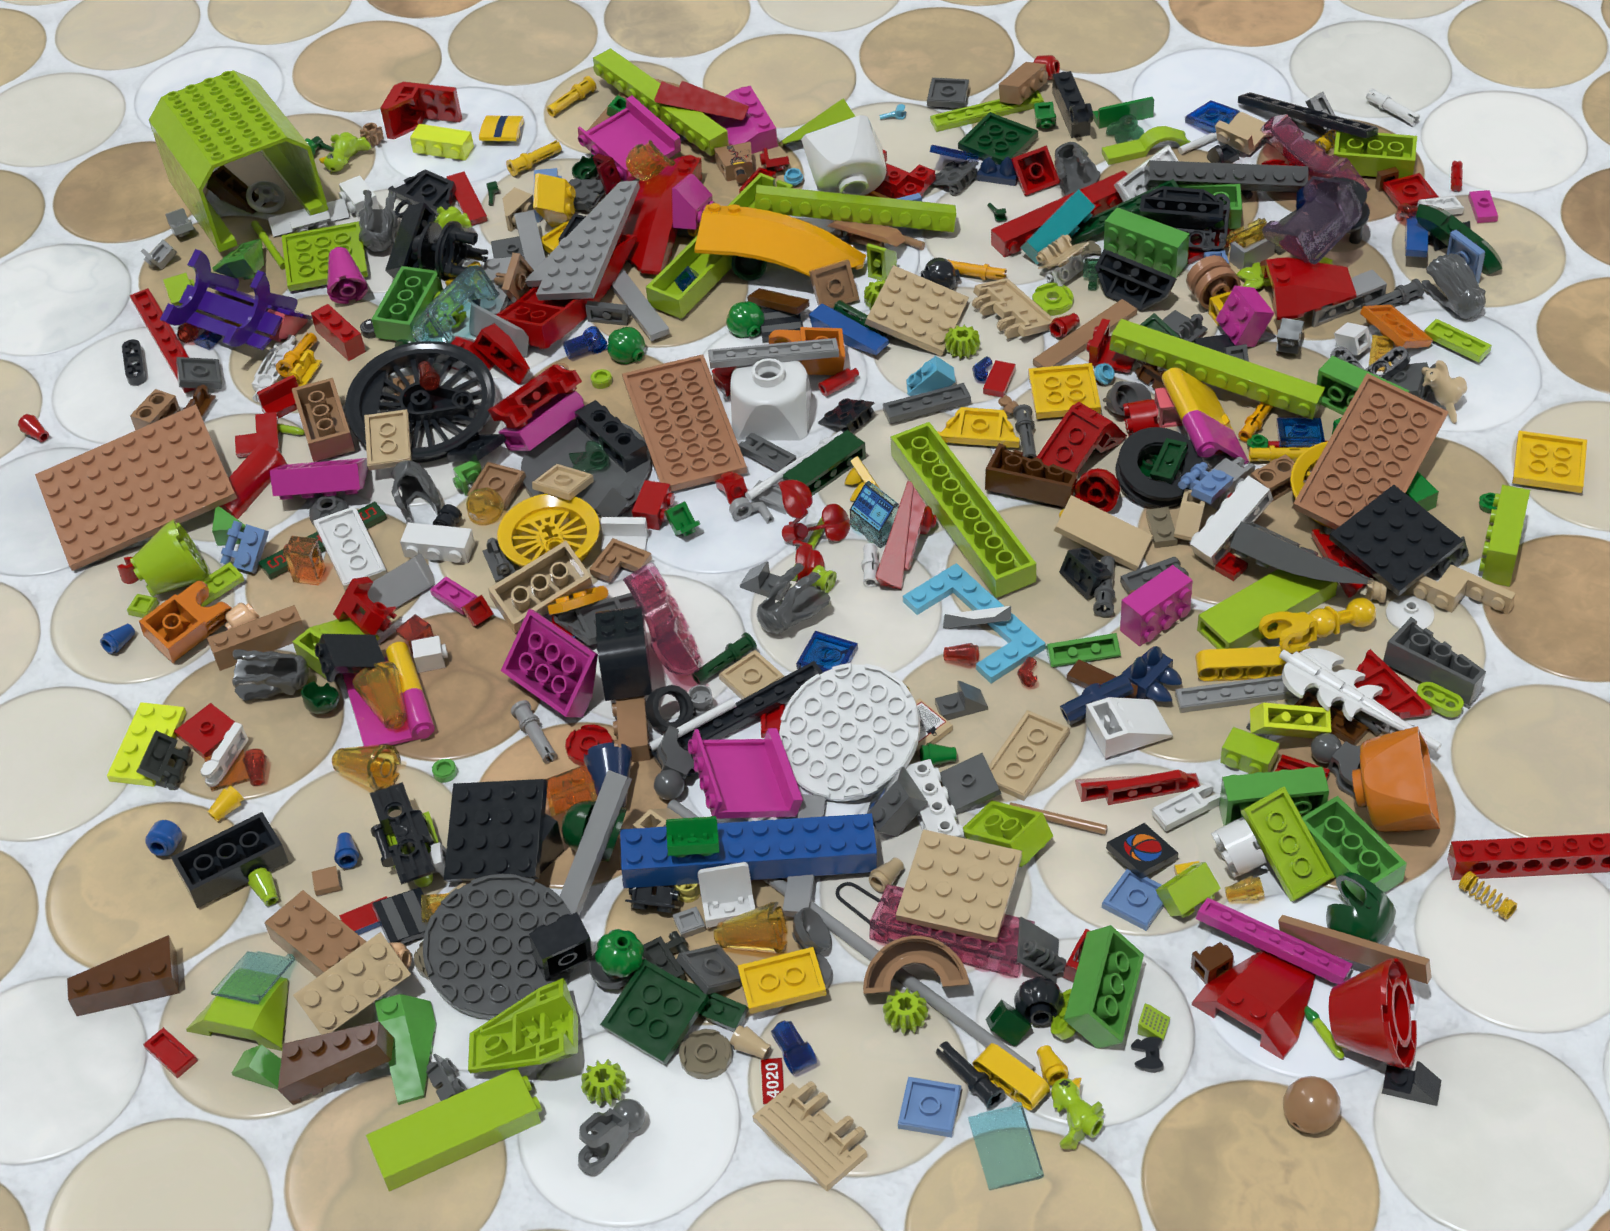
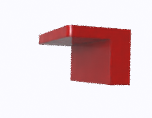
M294 375L257 392L263 413L277 412L279 419L297 410L292 388L299 386Z

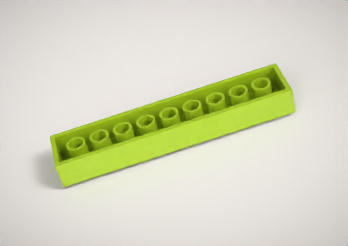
M927 422L890 436L891 456L913 483L926 504L932 509L934 515H936L994 597L998 598L1035 583L1037 563L932 424Z

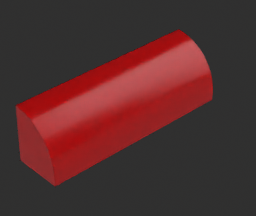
M261 441L229 477L237 499L219 507L236 519H239L271 483L270 470L287 464L281 453L271 445Z

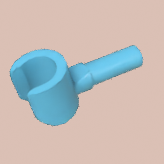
M899 104L895 111L879 115L880 120L890 117H896L899 120L904 119L906 116V111H904L905 105Z

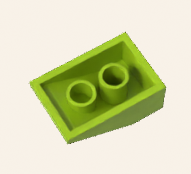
M993 800L963 827L964 837L967 839L1022 851L1019 865L1021 868L1040 849L1044 848L1046 843L1053 837L1043 813Z

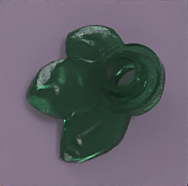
M1133 115L1122 116L1119 121L1111 123L1106 130V135L1114 136L1117 144L1128 142L1130 139L1137 140L1144 134L1143 128L1138 125V120Z
M587 441L585 451L569 453V458L574 464L572 468L579 471L601 470L609 464V456L604 452L603 446L593 441Z

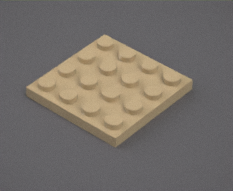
M893 265L866 318L865 324L942 357L946 349V334L949 328L955 329L969 297Z
M923 829L896 912V920L997 943L1021 862L1022 851Z

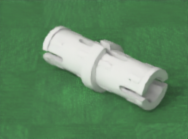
M867 543L863 547L864 560L861 563V567L864 570L863 584L866 587H875L878 584L876 573L880 563L877 560L878 547L874 543Z

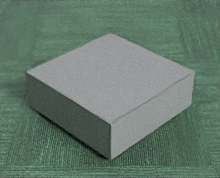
M697 907L673 915L680 936L684 938L706 931Z

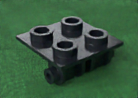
M849 398L843 399L833 410L825 413L824 417L818 421V424L839 426L840 431L845 432L848 430L853 434L860 426L873 417L874 410L871 406L875 403Z

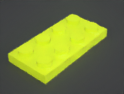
M140 702L107 774L109 782L154 787L155 780L136 771L156 730L174 739L176 738L174 731L182 725L187 713L185 707Z

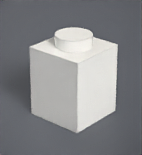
M1347 322L1334 333L1337 347H1345L1353 355L1358 356L1371 346L1367 326Z
M439 636L411 641L418 673L445 668L444 658H448L446 644L441 645Z

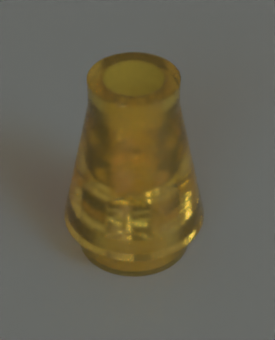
M1251 875L1231 886L1224 887L1228 902L1259 900V897H1264L1259 876L1253 878Z

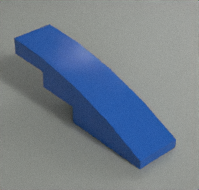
M1406 213L1405 256L1427 258L1428 231L1418 224L1416 213Z

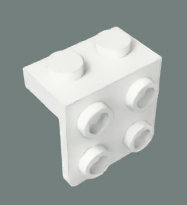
M746 862L698 871L706 928L757 920L749 866Z

